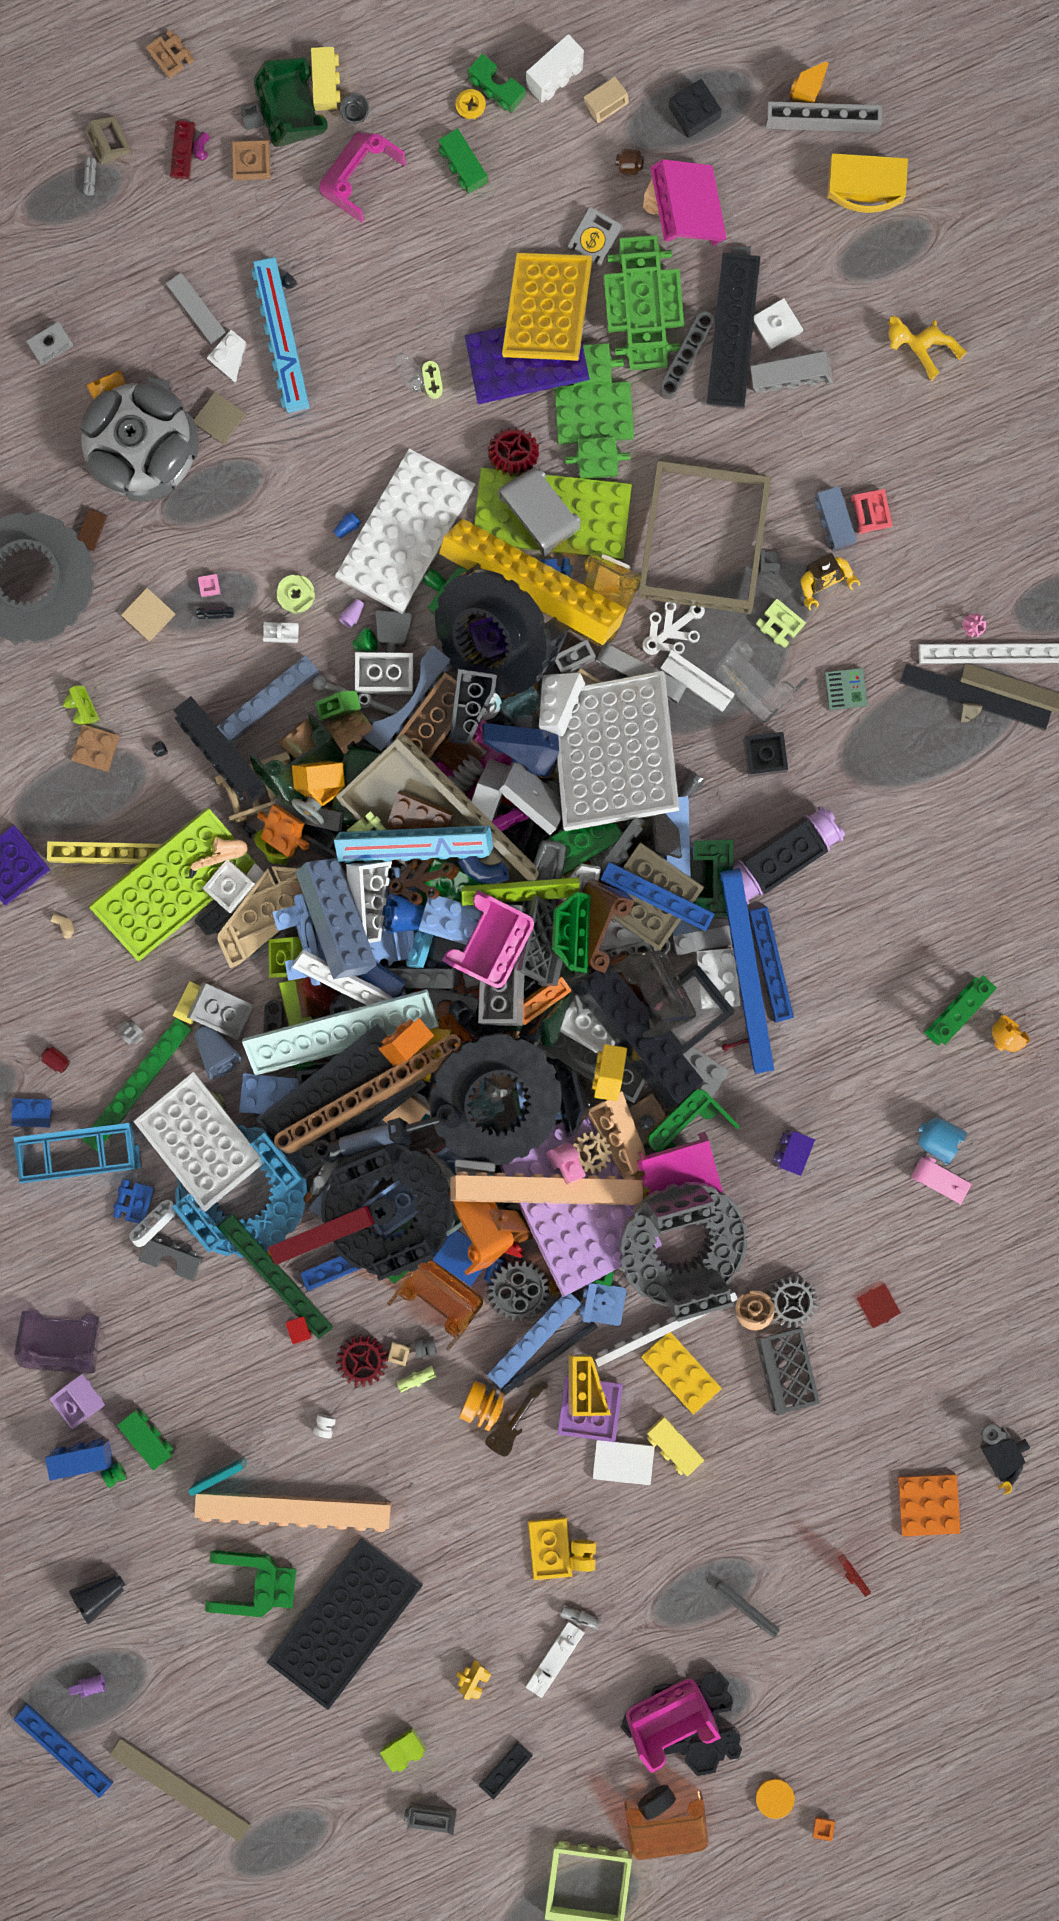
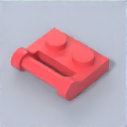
M885 489L851 496V502L854 503L859 526L857 528L858 534L892 527ZM862 500L867 501L871 520L869 525L865 523Z

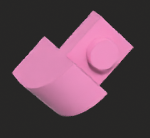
M567 1142L546 1152L553 1170L560 1169L567 1185L586 1176L578 1159L580 1155L571 1143Z

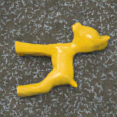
M890 316V321H888L890 326L888 331V337L891 342L890 347L897 350L900 345L907 343L922 362L930 381L940 373L926 351L932 344L947 346L958 360L967 354V351L951 335H945L940 331L936 320L921 333L913 335L897 316Z

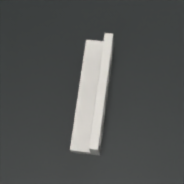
M673 650L660 668L667 675L684 683L690 691L720 712L725 710L735 693Z

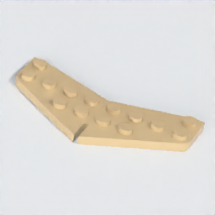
M271 866L279 882L278 884H275L270 870L267 868L219 932L217 939L230 968L240 965L279 932L277 931L272 912L296 906L290 884L299 882L296 875L298 868Z

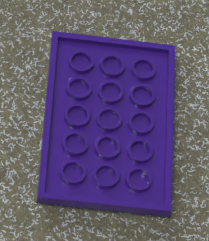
M506 326L465 335L478 404L590 380L582 339L579 360L577 361L503 357L502 350Z

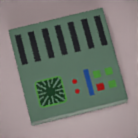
M863 668L825 672L829 711L868 706Z

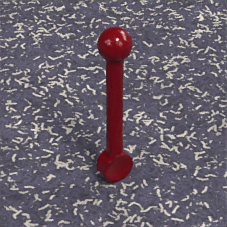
M748 1038L731 1044H723L722 1050L728 1051L731 1047L749 1042Z

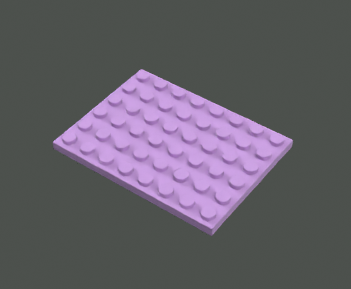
M587 1115L577 1133L567 1138L564 1124L561 1122L554 1126L547 1139L538 1148L530 1150L529 1155L523 1158L517 1157L511 1163L499 1166L502 1172L506 1173V1177H513V1174L518 1173L525 1174V1177H532V1174H544V1178H551V1175L554 1174L562 1175L560 1169L553 1170L546 1152L567 1142L571 1144L576 1143L574 1139L580 1137V1134L586 1133L587 1135L588 1132H593V1135H595L597 1131ZM585 1141L583 1145H588L590 1141ZM608 1155V1158L611 1159V1162L606 1163L607 1168H601L599 1173L594 1171V1174H589L587 1170L585 1172L586 1176L583 1178L588 1179L587 1176L597 1175L599 1179H606V1176H617V1179L624 1180L610 1155ZM594 1161L591 1166L597 1165L599 1161ZM518 1203L562 1296H566L622 1267L619 1261V1257L622 1254L619 1249L620 1235L627 1218L632 1217L633 1209L637 1205ZM655 1237L657 1243L654 1246L658 1248L662 1246L659 1237Z

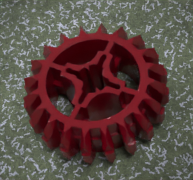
M508 427L506 432L501 429L500 434L495 433L494 439L490 440L488 447V458L491 460V465L496 466L497 471L502 470L503 475L508 472L510 477H512L513 473H516L519 477L520 472L525 473L532 469L533 465L537 464L539 457V445L536 443L535 437L531 438L530 432L525 434L524 429L518 431L517 427L514 430Z
M360 1334L358 1341L355 1336H352L353 1343L347 1339L345 1344L348 1347L340 1346L344 1353H337V1356L342 1358L336 1361V1364H342L337 1370L338 1372L345 1371L341 1376L342 1378H345L347 1375L349 1376L347 1383L354 1379V1386L357 1387L359 1381H361L362 1387H365L368 1380L371 1386L373 1385L372 1378L377 1382L380 1380L377 1374L384 1376L385 1372L381 1368H388V1365L382 1363L388 1361V1357H382V1355L387 1353V1350L380 1351L383 1343L376 1346L375 1343L378 1339L374 1338L370 1342V1335H367L366 1340H363V1334ZM358 1345L368 1346L362 1353L351 1350ZM372 1350L377 1354L378 1366L374 1365L369 1358ZM366 1353H368L365 1359V1362H367V1364L365 1365L363 1363V1365H360V1367L357 1369V1366L359 1365L360 1361L358 1357L360 1356L361 1358ZM347 1355L355 1362V1367L352 1371L347 1365ZM362 1368L374 1371L367 1376L357 1375Z

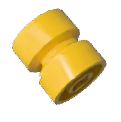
M586 1539L572 1540L571 1552L574 1556L570 1558V1569L586 1572L594 1571L596 1559L593 1555L596 1553V1541Z

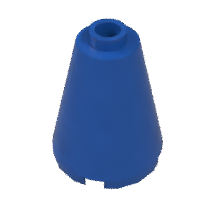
M389 894L390 899H386V905L383 906L382 911L385 925L382 927L383 931L394 933L419 930L425 906L421 904L414 905L406 898L396 894Z

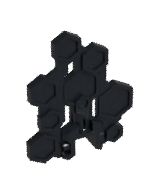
M720 1671L705 1673L702 1684L698 1687L714 1717L721 1738L709 1744L703 1743L701 1739L690 1741L691 1737L699 1736L698 1732L663 1749L665 1755L678 1752L681 1755H686L685 1763L696 1776L716 1773L719 1761H723L725 1755L730 1760L738 1759L742 1751V1747L739 1745L741 1741L740 1733L735 1726L719 1729L717 1713L731 1711L733 1705L732 1696L727 1691L729 1681ZM668 1683L653 1686L650 1697L670 1686ZM625 1714L621 1729L629 1738H632Z

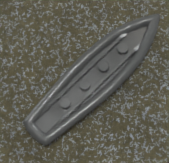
M553 840L541 841L533 861L539 872L537 879L534 881L562 879L566 851L565 845ZM546 899L545 901L557 906L558 899ZM520 901L519 905L526 908V915L529 916L532 901ZM538 904L539 914L543 912L540 904ZM551 911L549 914L553 921L554 912ZM544 916L541 918L543 926L545 927L547 925V922ZM536 922L534 923L535 933L539 931ZM539 935L537 937L538 942H542L543 944L541 935Z

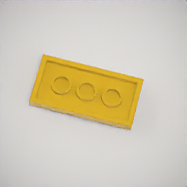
M671 1332L662 1336L641 1356L693 1415L722 1389Z

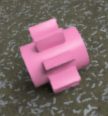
M970 613V615L964 618L962 629L966 630L965 634L970 637H979L986 629V621L983 620V615Z

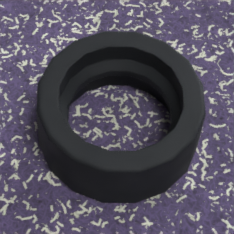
M664 1784L647 1793L638 1802L637 1806L644 1818L650 1820L669 1809L674 1804L676 1797L669 1786Z

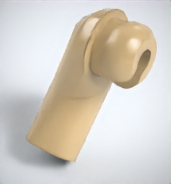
M54 913L51 922L61 926L64 938H71L74 933L72 921L69 918Z

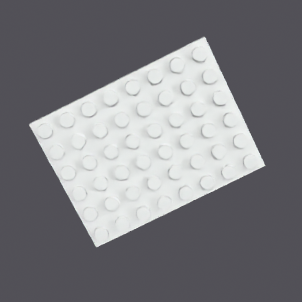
M664 671L584 686L578 696L577 704L574 705L572 717L564 736H559L557 760L564 830L568 831L680 811Z

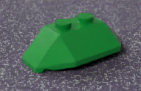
M574 892L554 909L552 949L571 971L587 973L591 895Z

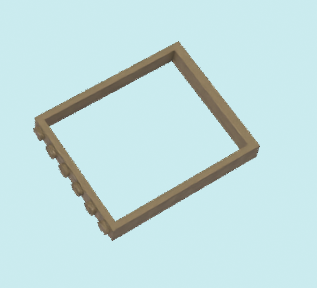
M671 460L658 461L638 598L751 614L754 604L771 477H767L763 473L748 474V472L742 470L732 472L727 468L712 469L707 465L691 466L687 462L677 464ZM662 472L763 486L748 601L646 586Z

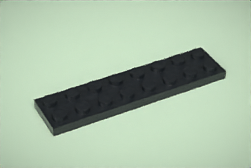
M733 253L722 254L707 405L741 409L745 407L760 256Z

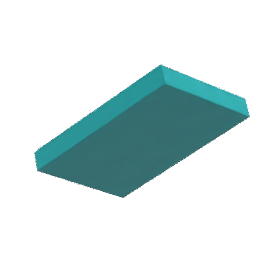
M243 1457L193 1483L188 1490L190 1496L243 1470L248 1464L246 1459Z

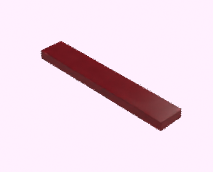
M364 1206L269 1246L268 1250L274 1264L277 1265L375 1223L368 1207Z

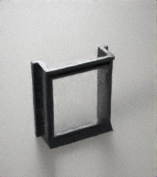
M694 962L642 1003L682 1054L686 1053L735 1012L702 968Z

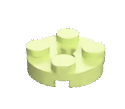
M289 575L279 583L277 599L284 610L293 614L302 613L312 606L315 600V590L310 580L306 577ZM294 589H295V591L300 590V591H301V593L299 594L300 597H299V598H296V597H295V598H292V597H291V596L293 595L292 590H294Z

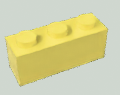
M334 47L311 48L315 111L338 110L337 103H341L340 91H337V84H340V74L336 72V66H339V55L335 54Z
M664 1416L647 1430L649 1442L654 1447L658 1445L662 1449L660 1453L667 1461L671 1459L676 1464L673 1467L680 1475L684 1473L688 1477L704 1462L703 1457Z

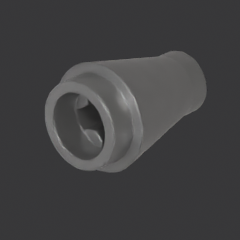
M693 771L691 775L688 774L679 795L688 797L689 800L691 796L704 786L705 780Z

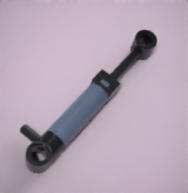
M446 1104L438 1109L437 1116L408 1124L407 1121L399 1117L387 1121L388 1124L340 1138H337L335 1128L329 1132L330 1141L320 1140L314 1145L313 1154L316 1158L328 1164L333 1163L338 1158L380 1146L411 1141L409 1132L441 1123V1125L444 1124L449 1128H457L463 1121V1115L453 1106Z

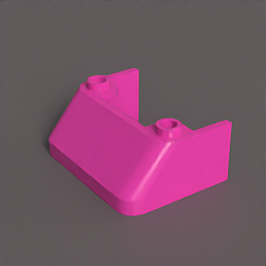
M358 132L353 136L319 184L320 192L325 198L361 223L364 221L362 209L348 200L352 193V186L347 180L367 152L379 154L383 151L403 166L406 164L403 150L383 136L368 132Z

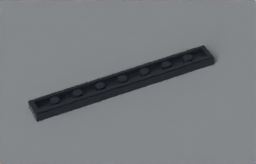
M907 664L900 684L962 704L963 702L982 704V710L1042 730H1046L1052 712Z

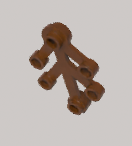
M413 858L405 861V869L400 877L394 878L389 883L388 890L390 894L405 896L412 904L419 905L422 902V896L417 892L412 893L407 888L415 886L425 892L427 897L435 900L439 897V890L433 886H428L424 882L443 876L450 880L454 879L458 875L459 869L455 864L447 862L440 869L425 873L429 865L435 860V858L423 860L413 877L408 879L412 870L418 866L417 859Z

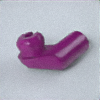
M202 132L193 144L194 156L199 158L200 161H204L208 156L207 152L204 151V145L210 137L205 132Z

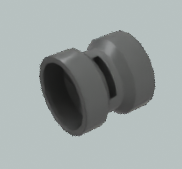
M434 1336L428 1337L425 1340L420 1338L414 1339L417 1358H423L424 1355L436 1356Z

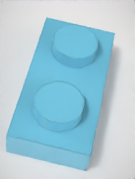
M417 931L414 936L412 950L408 955L407 966L411 968L424 967L434 935Z

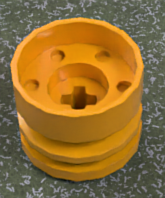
M475 1380L463 1405L459 1419L471 1423L474 1417L477 1416L479 1417L477 1427H481L483 1421L486 1420L487 1423L484 1430L490 1431L491 1427L497 1422L503 1408L505 1393L500 1392L498 1398L495 1399L496 1389L493 1388L490 1394L486 1395V1385Z

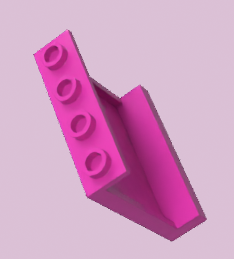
M662 159L650 167L664 241H672L677 237L711 240L712 246L727 239L713 165Z
M706 1132L699 1133V1140L644 1157L641 1151L638 1152L640 1157L637 1160L638 1167L645 1174V1176H641L644 1187L649 1188V1192L646 1193L647 1196L656 1190H664L670 1184L682 1185L685 1182L705 1183L715 1187L717 1192H723Z

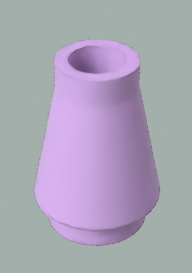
M355 599L340 614L339 621L348 628H352L353 625L355 626L364 603Z

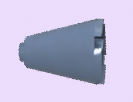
M201 1025L196 1029L194 1036L207 1076L210 1079H213L212 1076L215 1075L217 1078L228 1074L236 1068L235 1063L237 1061L239 1063L242 1062L241 1055L216 1030L205 1025Z

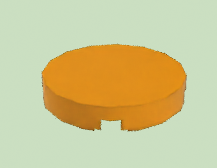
M780 1778L765 1780L756 1791L758 1809L769 1818L779 1819L785 1817L794 1806L795 1796L793 1790L786 1781Z

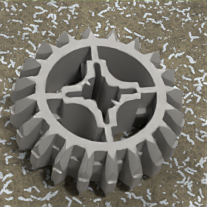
M790 1275L787 1276V1282L780 1278L781 1285L779 1286L778 1283L774 1282L773 1285L777 1289H769L773 1293V1296H770L769 1299L774 1303V1313H776L773 1319L777 1321L781 1318L780 1325L787 1321L786 1325L788 1328L791 1327L792 1322L795 1328H798V1321L803 1326L806 1325L804 1318L811 1321L812 1318L808 1316L809 1313L816 1315L812 1307H819L818 1304L813 1303V1301L819 1299L818 1296H812V1294L817 1292L816 1289L809 1290L812 1284L809 1282L804 1285L806 1282L805 1278H802L799 1283V1277L796 1275L794 1281L791 1280ZM789 1286L801 1287L794 1294H789L785 1290ZM781 1293V1295L785 1299V1302L782 1308L779 1310L777 1306V1299L779 1294ZM806 1293L808 1297V1304L806 1309L804 1310V1308L800 1304V1301L804 1297L803 1295ZM786 1295L793 1299L797 1298L796 1302L799 1309L792 1304L788 1305L790 1302ZM792 1309L797 1310L801 1314L796 1317L784 1316L786 1312Z

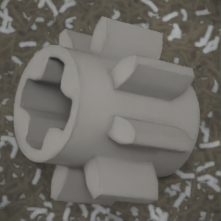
M133 1021L131 1024L126 1022L120 1027L123 1031L120 1036L129 1045L132 1042L138 1044L143 1039L141 1034L144 1031L136 1022Z

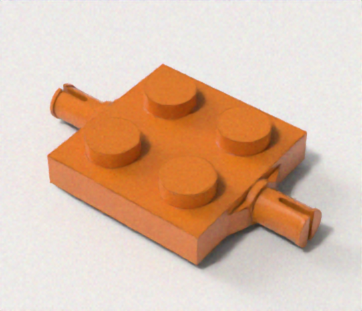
M274 804L270 809L269 815L263 811L258 813L257 818L265 822L261 839L285 856H293L297 846L303 850L309 848L310 844L301 838L305 823L278 804Z

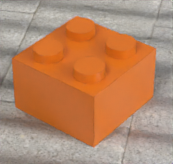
M420 1018L413 1021L409 1019L395 1028V1033L385 1037L381 1041L383 1045L378 1049L393 1066H396L410 1059L434 1035Z

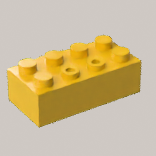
M832 154L829 161L827 199H832L847 209L864 213L880 212L893 208L898 204H903L906 196L908 158ZM847 200H852L859 203L882 202L886 204L878 206H862L851 203Z

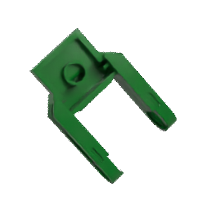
M221 1550L210 1551L209 1562L257 1567L258 1571L255 1578L254 1603L224 1600L223 1602L205 1600L206 1612L263 1617L273 1607L293 1608L297 1568L277 1566L271 1556L265 1554Z

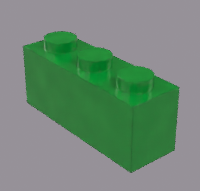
M458 128L439 139L438 151L442 158L446 157L449 163L447 165L452 174L456 173L459 179L457 181L462 190L466 189L468 194L488 183L486 172Z
M136 1409L119 1423L117 1427L154 1471L174 1454L172 1451L174 1448L169 1441L162 1439L160 1436L161 1431L157 1426H152L149 1423L148 1415L143 1410Z

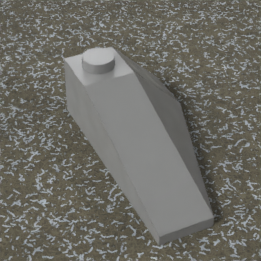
M712 918L706 931L681 920L671 934L676 956L732 945L729 923L725 919Z

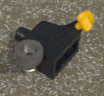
M987 1424L981 1432V1436L987 1444L981 1445L980 1448L997 1479L1001 1482L1003 1481V1483L997 1485V1488L1004 1487L1003 1495L1011 1493L1012 1486L1023 1470L1025 1460L1022 1453L1031 1448L1025 1438L1015 1443L1005 1428L997 1427L994 1424Z

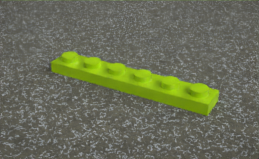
M578 877L461 886L462 906L474 905L473 899L477 890L503 903L532 901L533 896H538L544 900L568 898L574 892H579L580 882Z

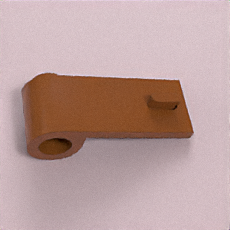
M489 1210L498 1231L511 1232L514 1241L519 1243L529 1238L528 1235L531 1232L520 1211Z

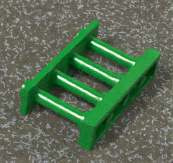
M984 975L979 979L974 977L929 1026L924 1034L937 1046L941 1043L946 1045L997 987Z

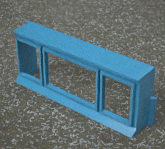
M132 1123L13 1137L19 1184L141 1168L139 1145H135ZM125 1132L129 1163L106 1166L103 1135ZM91 1136L97 1137L100 1167L61 1172L52 1171L49 1142ZM43 1143L46 1173L26 1176L23 1145Z

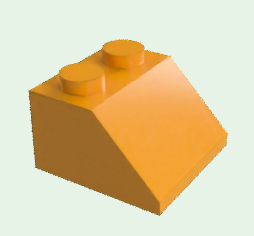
M823 62L800 73L799 79H794L789 95L792 98L791 102H816L826 75L828 62Z

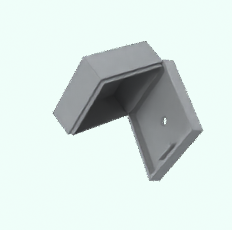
M489 759L477 784L472 803L492 822L497 815L502 796L504 795L551 835L557 829L562 816L561 797L535 774L528 772L521 763L516 764L512 762L509 766Z

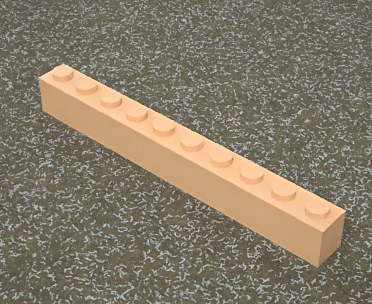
M457 1172V1175L450 1177V1201L638 1205L643 1200L642 1180H636L634 1176L624 1177L623 1180L617 1179V1176H606V1179H599V1176L591 1175L587 1176L588 1179L581 1178L567 1185L565 1179L560 1174L551 1175V1178H544V1174H532V1177H525V1174L518 1173L513 1174V1177H506V1173H495L494 1176H487V1173L481 1172L476 1173V1176H469L468 1172Z
M201 1491L196 1494L194 1518H199L200 1521L219 1519V1522L228 1523L230 1520H238V1523L241 1524L258 1521L257 1524L260 1525L277 1522L278 1526H288L289 1523H295L297 1527H308V1524L316 1525V1528H327V1525L335 1526V1529L354 1527V1530L364 1531L366 1528H374V1531L384 1532L385 1529L390 1527L391 1502Z

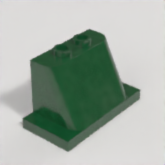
M693 839V843H690V876L704 886V889L694 903L714 912L713 917H727L720 872L733 869V839Z

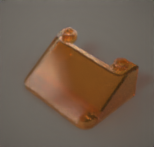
M697 1791L698 1799L692 1800L688 1805L689 1816L644 1823L642 1812L636 1808L629 1809L628 1801L624 1802L632 1855L638 1860L705 1850L709 1841L704 1800L701 1791Z

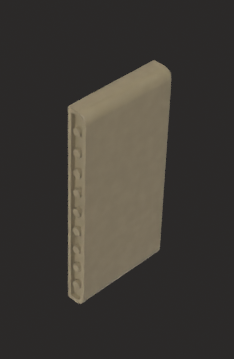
M400 735L336 796L339 803L346 807L357 821L363 817L368 823L369 821L365 815L371 811L375 817H379L380 823L386 830H394L386 825L397 793L401 790L454 812L449 827L490 826L493 849L490 855L478 859L484 864L489 865L499 862L504 863L508 870L509 879L500 883L534 881L539 875L536 866L405 735ZM458 857L443 859L461 868L457 862ZM415 858L418 861V866L412 870L411 875L415 874L423 860L420 858ZM396 859L398 862H401L405 866V861H402L401 859ZM433 863L429 865L425 873L430 871Z

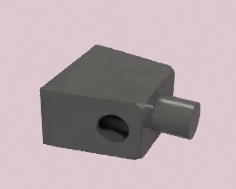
M376 611L378 643L386 645L385 653H397V646H406L413 620L412 613L401 614L399 612Z

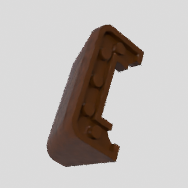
M592 879L586 882L582 893L591 895L588 965L595 970L606 973L610 959L604 951L599 950L613 914L626 916L631 911L635 901L627 892L605 882Z

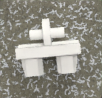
M264 622L263 642L298 643L299 624Z

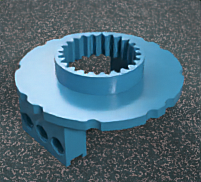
M237 1125L251 1143L249 1146H252L261 1156V1161L265 1162L261 1165L260 1170L267 1171L265 1176L271 1178L268 1183L273 1185V1188L269 1189L273 1193L268 1198L271 1203L266 1204L267 1209L261 1211L262 1215L257 1214L255 1219L250 1217L248 1221L245 1218L240 1220L244 1227L268 1252L269 1246L286 1240V1235L293 1232L299 1224L306 1207L304 1196L308 1191L307 1179L303 1178L284 1153L276 1147L274 1141L263 1128L253 1126L249 1129L245 1125ZM177 1178L179 1185L175 1189L176 1204L172 1208L188 1226L187 1230L199 1240V1243L203 1245L208 1253L214 1251L225 1256L236 1254L238 1257H244L217 1227L227 1217L224 1216V1210H218L220 1204H214L207 1211H203Z

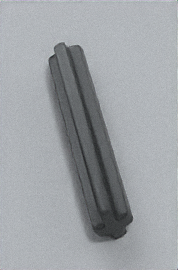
M720 1581L716 1585L715 1589L718 1593L770 1636L775 1637L780 1630L776 1625L724 1582Z

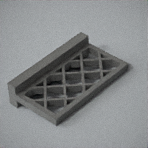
M533 896L529 916L533 919L534 923H537L539 931L535 933L533 928L521 952L517 971L537 980L538 984L543 987L558 986L563 961L552 949L553 921L549 914L551 911L554 912L556 906L538 896ZM538 904L541 905L543 911L541 914L538 912ZM544 916L547 922V925L545 927L543 926L541 918ZM549 929V935L547 937L545 931ZM539 935H541L543 940V944L541 945L539 944L537 939ZM530 941L533 942L535 947L533 951L530 949ZM545 947V953L543 956L542 949ZM536 953L540 961L537 964L535 963L533 955ZM527 959L529 960L531 968L529 969L525 968ZM541 966V972L539 974L537 968Z
M797 1328L755 1338L773 1414L779 1416L786 1412L820 1404L803 1329ZM798 1333L800 1341L795 1347L788 1340L792 1334ZM778 1338L783 1341L778 1351L772 1348V1339ZM786 1344L794 1348L790 1358L781 1354ZM797 1351L804 1356L801 1366L792 1361ZM779 1356L787 1360L783 1370L776 1366ZM790 1363L799 1368L794 1378L785 1373ZM802 1370L808 1373V1380L805 1385L797 1380ZM783 1375L792 1379L787 1389L783 1388L780 1383ZM795 1382L803 1386L799 1396L790 1392ZM806 1389L812 1392L813 1401L806 1402L801 1399ZM788 1394L796 1398L793 1406L786 1407L784 1401Z

